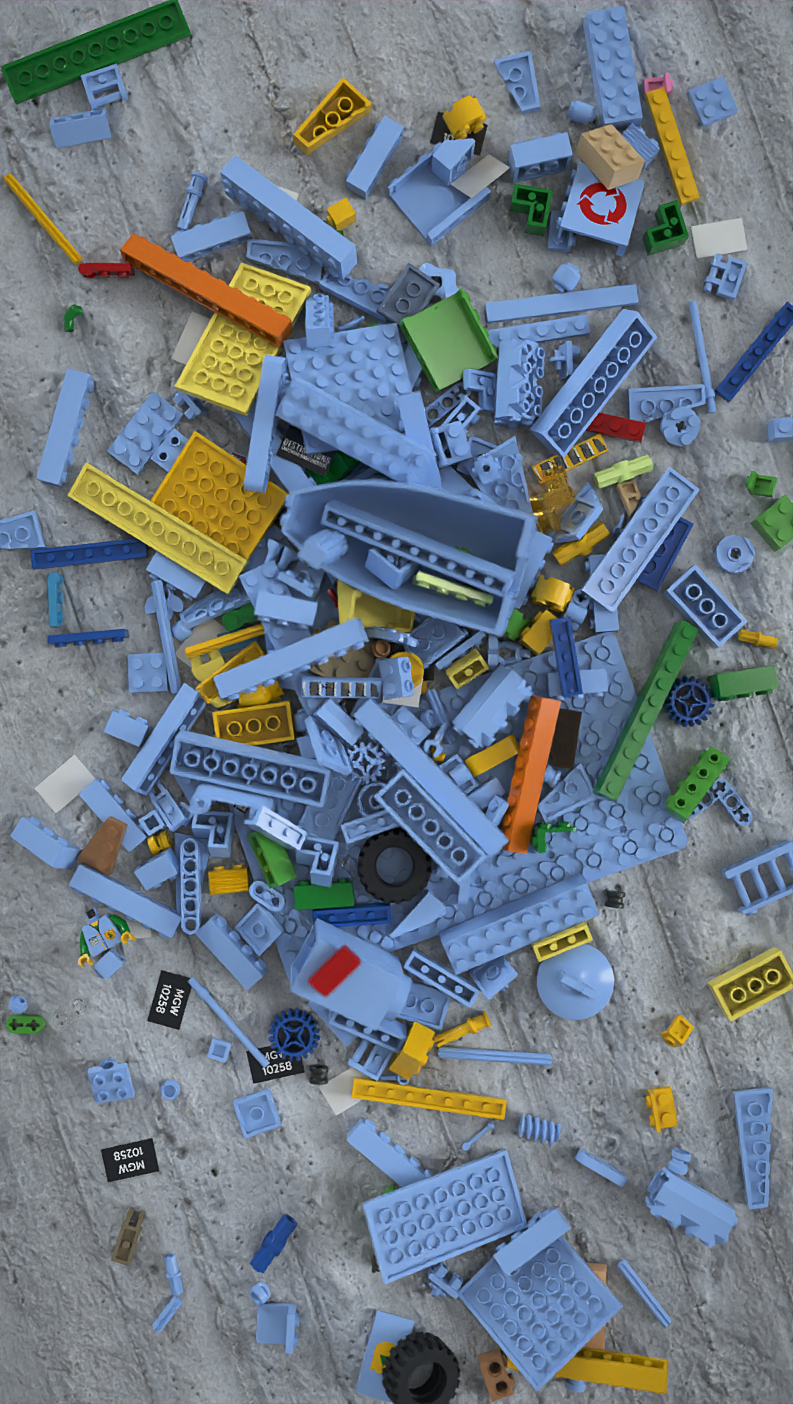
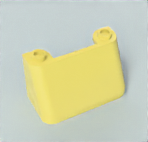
M338 579L339 624L359 618L364 628L373 626L389 627L397 630L398 633L412 631L415 611L380 600Z

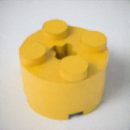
M468 95L452 105L454 109L450 112L446 110L442 116L456 140L467 138V134L472 131L474 133L481 131L484 128L483 123L487 120V116L476 95L473 98L471 95Z
M539 575L531 595L532 603L541 607L543 605L549 606V610L555 613L564 612L569 606L575 588H569L570 584L550 577L549 580H545L544 575Z

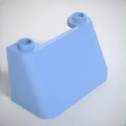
M200 781L191 800L189 812L205 813L210 809L212 803L221 801L250 807L249 818L254 820L259 806H264L274 812L277 797Z

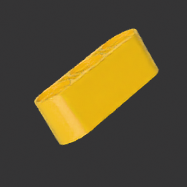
M511 734L470 756L464 762L472 776L476 777L518 754L520 746L514 734Z

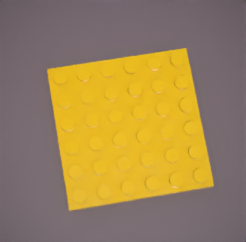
M194 431L152 497L151 502L249 561L285 505L287 495L290 494L269 480L265 493L245 491L244 480L247 465L197 431Z

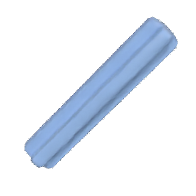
M428 690L426 696L439 726L443 722L449 725L444 738L446 743L450 744L456 741L454 732L436 690Z

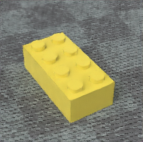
M773 947L712 979L707 984L724 1016L731 1022L793 989V972L782 951Z

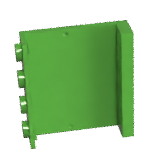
M463 288L414 316L402 319L399 323L435 393L463 379V370L468 368L479 370L499 358L496 346L491 344L488 338L489 333L480 323L479 313L476 309H473L470 304V296L467 292H464Z

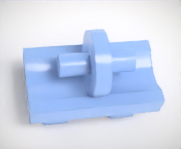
M565 341V344L559 345L558 350H555V356L550 358V364H555V369L559 370L560 380L570 378L579 366V364H573V358L579 357L580 347L572 345V341Z
M177 391L178 393L173 398V401L179 407H182L185 403L190 406L184 412L189 420H195L199 416H205L208 413L207 409L202 405L206 402L204 400Z
M439 1262L434 1267L430 1266L427 1269L429 1272L428 1278L431 1279L429 1286L433 1289L431 1295L436 1298L440 1294L444 1298L448 1293L456 1299L459 1296L458 1289L463 1282L462 1277L455 1272L450 1279L445 1277L449 1269L443 1262Z

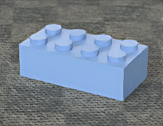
M696 565L691 566L662 592L685 619L699 629L698 633L713 649L722 646L748 622Z

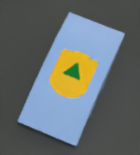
M376 1310L355 1390L356 1393L393 1403L385 1393L382 1384V1369L386 1367L384 1361L386 1357H389L391 1348H395L400 1339L404 1340L406 1335L412 1333L414 1320Z

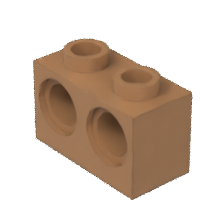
M500 1348L478 1355L479 1366L491 1401L513 1395V1386L516 1384L513 1374H508L506 1354L502 1355ZM494 1362L498 1363L496 1367L490 1366ZM499 1381L505 1382L503 1385H497Z

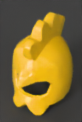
M275 681L273 685L257 687V691L246 694L244 692L239 694L240 698H238L237 708L266 705L270 701H280L283 689L279 687V682Z

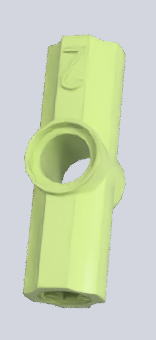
M649 455L631 461L624 460L608 469L594 473V482L598 490L616 483H623L634 479L636 476L653 471V463Z

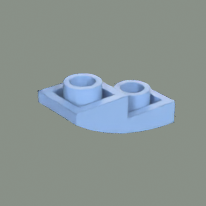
M491 777L480 788H475L469 792L467 796L480 810H483L489 806L490 801L493 800L495 795L501 797L506 792L497 777Z

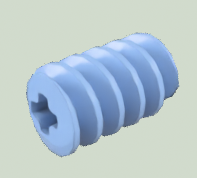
M524 1113L521 1114L518 1124L519 1138H522L523 1134H526V1140L533 1136L535 1143L541 1138L542 1145L548 1140L549 1147L554 1142H557L559 1138L560 1123L554 1126L553 1121H549L547 1124L546 1119L539 1121V1117L536 1116L532 1120L530 1114L526 1117Z

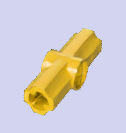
M600 521L589 528L580 540L569 541L552 553L560 566H563L577 556L582 557L591 553L593 546L609 537L610 533L604 523Z

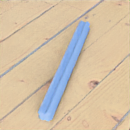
M162 580L151 582L170 691L172 694H177L181 688V681Z
M442 1046L437 1050L438 1058L548 1066L552 1063V1056L542 1053Z

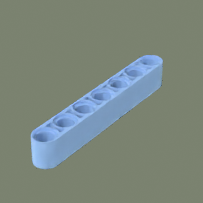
M265 355L263 360L244 480L245 491L265 493L267 489L278 416L275 414L281 403L287 365L285 357Z

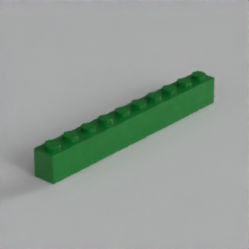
M684 620L674 623L593 790V793L608 801H617L699 631L697 627Z

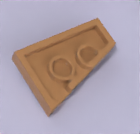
M112 816L107 818L76 859L108 876L111 875L128 824Z

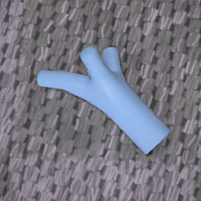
M356 316L351 322L338 326L339 332L360 329L359 324L365 320V317L359 318V316Z

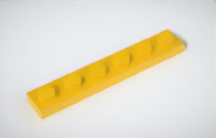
M665 87L647 92L645 94L646 102L679 204L682 206L696 201L700 196Z

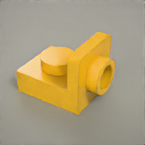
M679 1014L676 1015L668 1029L661 1032L660 1036L671 1047L682 1046L694 1029V1026Z

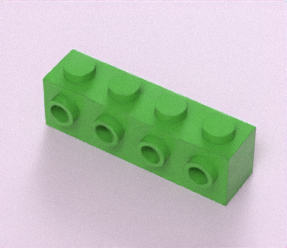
M712 746L708 751L705 749L698 757L699 763L697 765L693 764L688 770V778L686 780L682 779L676 787L678 789L676 794H670L665 801V804H667L665 811L683 824H685L731 760Z

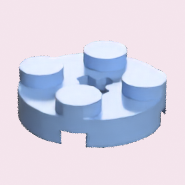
M675 407L664 414L660 423V429L668 443L676 446L688 445L698 435L700 419L689 408ZM683 421L684 429L678 432V428L675 425Z
M729 535L722 539L715 548V560L718 566L726 573H740L751 566L755 550L749 539L737 535ZM732 549L734 551L738 550V559L730 556Z

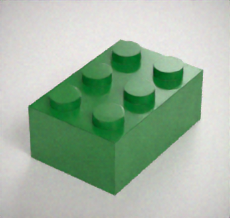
M775 665L708 676L709 686L712 689L711 696L718 698V701L735 699L734 695L737 698L754 696L753 692L756 695L773 693L772 689L779 688Z

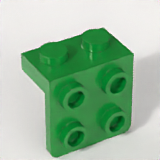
M568 821L556 822L557 825L553 826L548 822L537 823V826L532 829L533 835L530 838V847H533L538 853H546L545 833L576 831V827L568 823Z

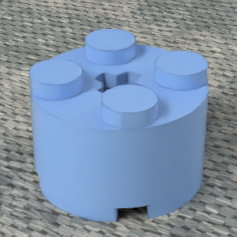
M381 781L370 782L361 789L357 803L364 817L385 810L382 805L377 804L374 806L372 798L387 785L386 783Z

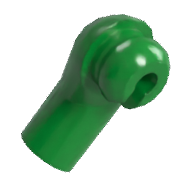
M73 304L64 314L65 332H74L75 316H81L83 313L81 306Z

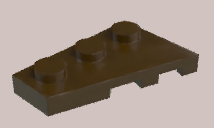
M559 708L551 744L553 766L573 769L582 717L581 711Z

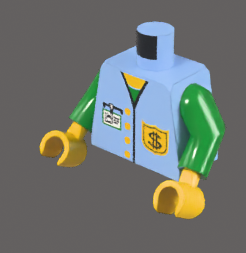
M96 907L85 912L90 923L82 927V932L80 933L81 957L78 963L83 969L86 961L92 966L93 961L89 958L90 955L94 957L120 942L129 946V938L135 941L136 937L130 934L131 931L127 922L117 915H111L110 913L100 917Z

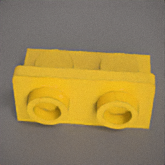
M664 1086L647 1089L648 1096H645L647 1108L651 1110V1115L648 1116L650 1126L654 1127L657 1133L661 1132L663 1128L678 1126L671 1087Z

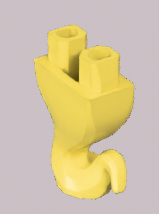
M218 650L207 653L210 659L207 663H203L200 655L190 659L193 668L191 671L199 682L202 683L227 663ZM218 695L210 703L215 708L220 709L236 700L221 699L220 695Z

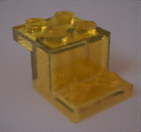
M562 465L542 470L541 472L548 489L530 497L534 515L538 516L537 523L541 533L561 530V519L555 511L575 502L574 491L568 484V475L566 470L562 468Z

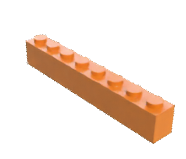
M534 695L530 697L522 738L519 743L518 756L515 761L514 774L511 779L510 792L507 798V802L510 805L502 819L501 831L509 839L502 847L506 851L527 854L561 701Z

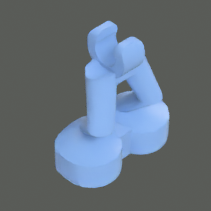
M487 634L485 662L489 669L486 671H495L498 663H504L505 666L521 663L522 658H529L531 656V651L523 650L521 644L507 640L499 642L497 635ZM501 648H507L514 651V656L504 659L498 655L497 651Z

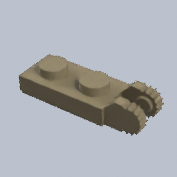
M129 1208L111 1261L130 1266L143 1227L141 1225L146 1211L142 1210L139 1213L136 1225L130 1223L134 1214V1208Z

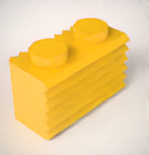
M234 864L232 868L225 869L224 865L214 866L213 870L208 872L210 895L249 891V867H244V864Z

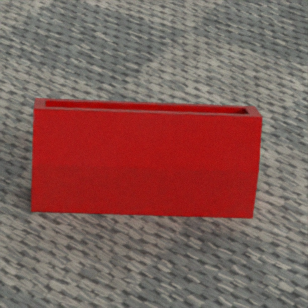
M344 944L309 978L308 983L326 998L362 963L360 957Z

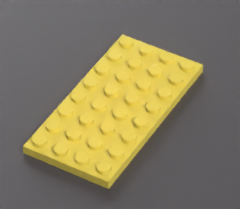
M242 262L229 284L232 288H238L243 294L254 297L259 303L272 307L279 314L287 315L291 319L292 327L311 293L310 286ZM214 312L175 388L182 393L247 416L258 396L265 355L278 356L282 347L278 348Z

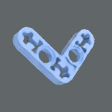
M718 778L710 788L711 790L717 788L716 783L718 782L724 784L722 786L723 790H716L713 793L709 790L707 792L709 801L707 803L700 802L699 805L701 807L697 806L689 817L697 816L718 800L736 824L747 826L752 822L751 812L729 782L723 778ZM730 796L736 799V804L733 807H729L726 804V800ZM738 809L742 814H746V815H747V816H745L746 821H745V822L742 821V820L739 821V818H740L739 813H738V812H734V813H733L732 811Z

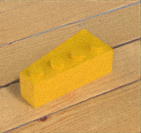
M342 77L293 134V144L308 156L369 114L372 103Z

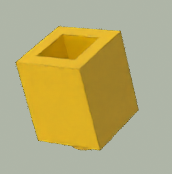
M346 197L326 209V220L329 226L334 227L335 230H342L356 221V213Z

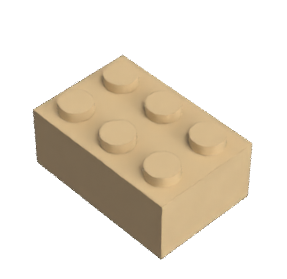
M612 124L582 133L575 152L608 190L638 180L645 162Z

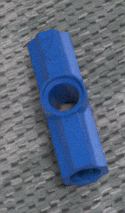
M284 1214L274 1229L270 1230L263 1239L261 1247L250 1261V1265L258 1273H264L274 1257H278L282 1252L287 1239L298 1224L293 1217Z

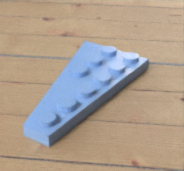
M513 436L487 453L488 457L492 455L493 459L498 458L501 469L498 470L500 478L483 485L480 478H475L472 470L477 460L466 466L483 494L500 506L533 515L516 436ZM488 464L484 465L483 470L489 472L490 466Z

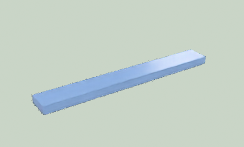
M636 284L489 302L485 303L487 324L637 305L638 295Z

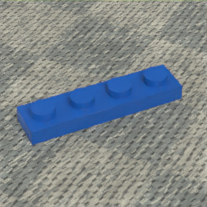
M570 616L549 620L562 697L583 694Z
M127 629L50 635L48 636V643L55 645V648L66 647L67 643H74V646L86 645L85 642L93 641V644L105 643L104 640L112 639V642H123V638H129V632Z
M390 903L312 909L313 924L317 918L335 927L391 924Z

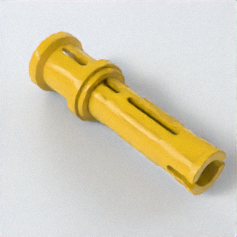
M482 1011V1014L474 1018L469 1017L466 1020L467 1022L435 1035L434 1040L437 1042L438 1048L469 1033L476 1034L480 1029L487 1026L489 1028L492 1027L487 1012Z

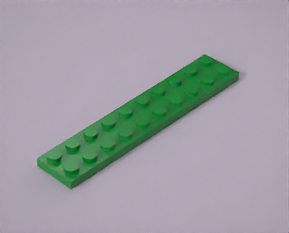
M168 0L0 66L12 98L17 105L81 80V75L114 64L119 65L192 35L178 0Z

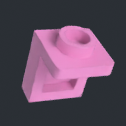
M669 72L665 73L663 77L646 78L642 82L644 101H646L645 94L647 92L665 87L668 97L673 90V80L670 79Z

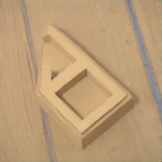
M634 479L619 483L615 487L629 517L633 515L641 498L640 490Z

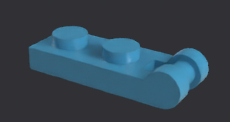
M56 572L48 575L49 626L60 628L62 623H64V612L61 611V604L64 602L61 585L64 583V578Z

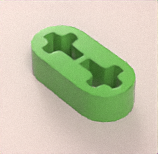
M15 1014L6 1021L7 1030L14 1034H36L45 1025L43 1017L37 1014ZM15 1019H17V1023H23V1025H19L17 1028H15V1025H12V1022L15 1021ZM36 1020L39 1026L34 1029V1025H28V1023Z

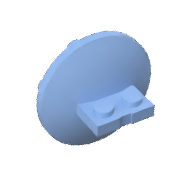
M585 943L541 961L537 971L536 984L541 1000L551 1012L565 1019L582 1020L594 1016L606 1006L613 992L614 975L606 957L598 949Z

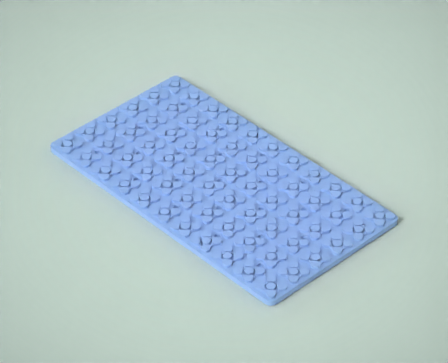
M604 632L575 642L579 670L606 668L608 692H603V696L591 697V693L584 694V698L572 699V696L564 697L565 699L557 700L561 701V709L582 712L574 767L581 762L593 789L638 699L615 635L610 632ZM554 650L521 661V663L504 667L505 670L511 668L527 682L525 686L530 685L532 687L530 690L533 693L532 695L553 700V697L547 696L546 674L558 672ZM494 671L475 679L473 678L472 681L469 680V683H466V685L459 689L452 685L436 691L451 728L454 726L452 724L453 720ZM426 695L420 697L419 708L405 706L417 719H419V715L423 711L432 710ZM530 698L518 705L520 710L514 717L508 716L505 720L508 724L501 732L497 731L493 735L495 740L492 744L511 734H514L517 742L520 743ZM398 705L397 708H396V710H395V712H394V714H395L403 705ZM439 724L437 727L429 730L431 733L420 743V746L424 745L426 740L433 739V735L440 728ZM453 730L456 741L448 744L444 737L442 739V752L445 753L444 762L458 754L467 767L464 760L487 747L481 748L478 746V748H475L467 742L469 738L465 734L460 736ZM650 733L617 801H608L597 795L598 798L548 821L552 826L557 825L556 822L568 821V823L576 827V831L545 833L546 853L536 852L533 847H530L529 842L527 854L510 852L501 848L492 858L487 855L488 857L471 872L467 905L457 904L459 885L450 876L444 878L437 875L435 870L438 863L431 857L432 873L428 885L421 891L418 897L415 896L409 902L405 901L401 902V904L390 903L391 924L337 928L387 952H391L437 936L443 930L579 873H582L588 883L683 849L687 845V836L682 822L665 811L667 806L665 801L670 796L671 791ZM297 740L270 749L301 756ZM381 743L377 749L378 753L383 751L382 748L384 746ZM550 748L547 765H550L555 771L559 770L562 772L557 782L558 784L572 769L553 766ZM383 751V755L380 757L381 759H386V761L381 765L386 768L385 770L380 769L381 777L378 775L375 777L376 781L388 784L397 775L395 773L397 767H391L395 761L390 760V757ZM518 754L473 777L479 785L476 788H480L491 777H497L506 792L501 797L507 801ZM378 765L371 767L370 775L376 771ZM362 780L342 824L364 817L358 808L357 800L361 789L366 785L365 780ZM547 783L542 784L539 802L552 790ZM374 797L372 798L374 806L377 804L381 805ZM277 798L274 813L298 826L308 804ZM228 803L230 812L234 815V824L254 882L257 880L266 882L247 834L255 830L243 824L245 820H250V807L246 814L236 809L239 805L234 808V804ZM488 806L481 810L484 814L486 813ZM538 808L533 827L537 826V823L544 822ZM502 819L497 826L500 830L502 827ZM401 825L395 827L405 830ZM340 826L334 841L339 842V855L332 882H337V878H348L349 881H353L354 905L384 903V901L374 899L370 893L368 894L365 891L357 872V861L361 848L372 836L347 844ZM392 847L384 850L378 856L376 870L385 882L398 884L404 882L411 875L413 861L405 850ZM287 849L288 857L295 867L297 878L274 887L284 895L285 904L281 910H269V912L286 930L275 942L290 981V967L314 924L312 909L295 910L294 885L302 880H310L311 883L312 866L298 864L296 850ZM258 886V893H262L263 888ZM428 890L446 905V914L440 920L436 919L430 924L394 938L390 936V932ZM277 897L272 898V902L274 904H278L279 899Z

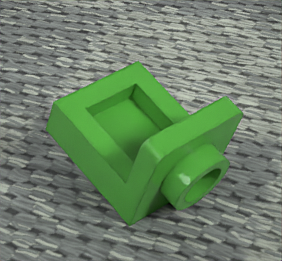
M751 471L750 476L746 479L745 487L752 495L773 498L778 479L777 477L758 475L756 471Z

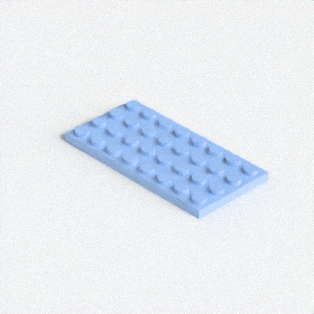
M505 1149L362 1203L384 1284L527 1227L508 1152Z

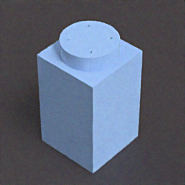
M318 918L290 967L291 992L375 1031L378 1029L383 1018L393 1021L399 1015L411 988V978L403 974L400 957ZM346 944L360 957L362 963L325 998L308 983V980L335 952Z

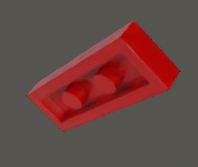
M598 413L585 431L641 443L646 423Z

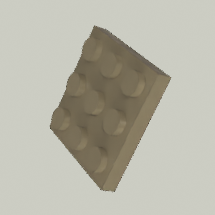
M329 619L324 631L339 625V623ZM368 638L369 642L364 643L365 646L358 650L351 648L346 651L347 654L335 658L334 655L328 658V662L317 665V663L312 664L308 673L317 677L368 678L375 660L371 650V646L375 641Z

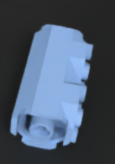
M517 339L500 341L498 346L499 358L497 362L494 424L507 425V429H518V426L532 427L533 420L542 414L543 389L541 386H537L536 381L544 376L545 351L537 343L523 339L522 343H517Z
M504 663L497 667L452 722L454 725L452 729L460 736L465 734L469 738L467 742L475 748H478V746L481 748L484 746L489 747L495 740L493 735L497 731L501 732L508 724L505 721L508 716L514 717L520 710L518 705L521 702H526L533 694L530 691L532 687L530 685L526 687L525 684L527 682L511 668L506 670L503 668L505 666Z
M666 1167L662 1168L663 1172L658 1171L648 1186L647 1191L651 1193L650 1197L646 1196L645 1198L647 1207L651 1209L650 1213L659 1219L661 1217L667 1219V1223L674 1228H678L679 1225L685 1229L684 1233L691 1238L696 1236L701 1239V1242L708 1248L718 1244L724 1245L728 1239L729 1231L736 1226L738 1221L734 1208Z

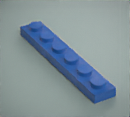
M789 302L784 304L715 389V393L728 403L793 325V306Z
M137 538L30 550L32 569L34 570L148 558L147 544Z

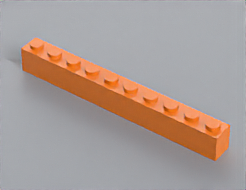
M133 233L120 249L124 262L130 263L136 269L278 348L282 347L283 341L287 340L293 332L291 319L287 315L279 314L272 307L259 303L257 299L243 294L238 288L230 287L223 280L212 277L207 271L199 270L192 263L181 260L174 253L170 254L160 245L150 243L143 236L140 237Z

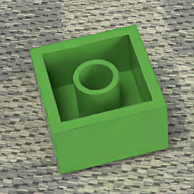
M786 495L776 500L750 523L774 552L782 549L793 539V503Z

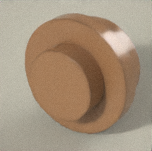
M382 639L376 640L371 646L373 655L379 659L387 657L390 653V644Z

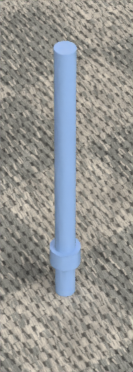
M696 301L689 302V309L703 384H705V398L708 412L713 414L716 413L714 401L716 395L715 390L712 389Z
M194 977L190 978L187 982L197 992L196 995L209 1005L265 1068L270 1062L209 995V990L206 987H202Z

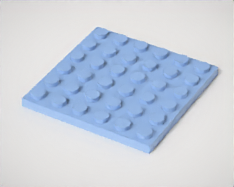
M397 323L335 332L334 338H331V346L307 347L306 337L283 341L291 381L293 378L298 377L401 433L399 421L402 420L401 413H396L394 402L397 401V396L411 393L412 390ZM301 429L307 456L339 450Z
M539 1211L527 1222V1224H529L535 1218L537 1221H540L542 1218H544L542 1212ZM528 1227L521 1229V1232H525ZM563 1236L548 1245L507 1277L495 1258L492 1257L459 1290L460 1299L537 1392L623 1307Z

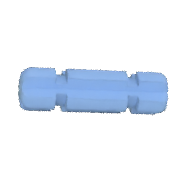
M174 1296L171 1299L170 1303L159 1315V1318L153 1323L152 1328L159 1333L163 1330L164 1326L175 1314V1311L181 1306L182 1299L178 1296Z

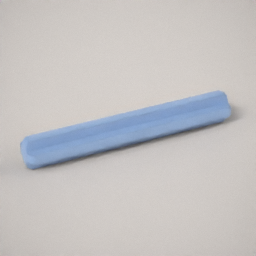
M620 1261L617 1264L620 1272L661 1325L667 1327L671 1323L670 1317L627 1261Z

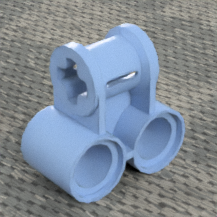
M581 589L575 591L567 610L560 617L570 616L572 631L574 632L582 624L590 598L580 591Z

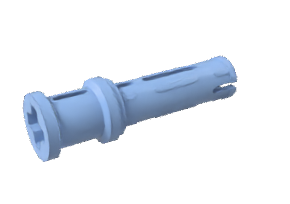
M193 171L191 173L192 179L189 187L186 188V201L176 227L179 231L189 230L198 199H201L203 196L202 189L208 178L199 172Z

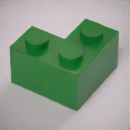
M521 184L514 185L510 211L528 215L525 233L544 236L553 190Z
M678 200L659 205L655 213L658 226L647 229L642 238L648 256L682 246L689 237Z

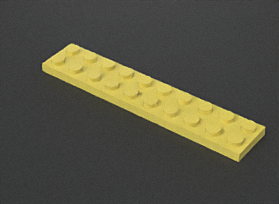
M87 462L67 495L227 594L232 592L239 579L238 576L242 574L249 562Z

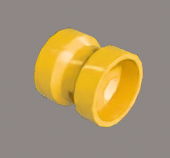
M166 830L160 832L158 836L153 835L147 838L153 855L159 854L161 850L173 848L171 838Z

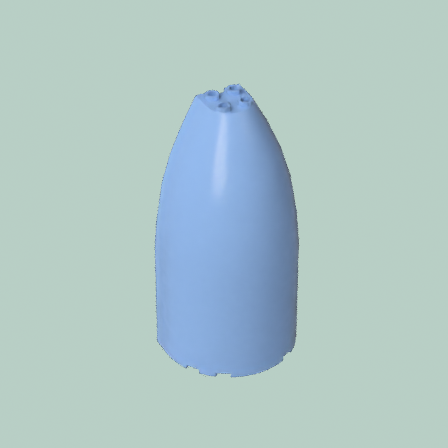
M351 480L329 483L290 492V495H287L285 506L288 507L286 515H282L280 526H282L281 532L300 550L306 539L328 528V526L321 524L325 505L334 499L455 548L458 546L460 549L464 547L473 556L516 572L510 590L504 598L477 587L476 591L494 596L491 605L480 607L474 605L473 601H461L453 595H443L435 590L411 584L413 577L393 590L365 567L369 551L375 545L348 534L345 536L349 539L346 544L349 546L346 553L337 560L335 559L332 563L329 562L326 567H321L344 583L396 606L498 636H503L509 624L508 619H510L516 601L513 599L518 596L532 549L530 542L534 539L537 527L534 523H537L538 516L438 488L383 480ZM422 564L420 566L419 572L469 588L452 576Z

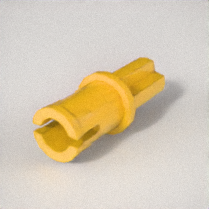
M741 629L738 633V640L752 643L756 647L760 645L775 649L777 645V637L761 634L760 631L756 633Z

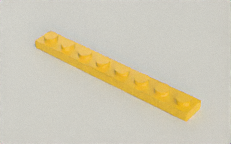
M354 1077L351 1098L501 1120L505 1118L507 1099L409 1084L401 1085L396 1082L376 1081L361 1077Z

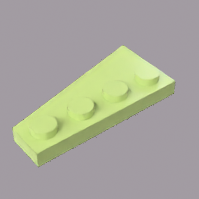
M422 572L415 574L411 584L435 590L443 595H453L461 601H473L474 605L480 607L491 605L494 596Z

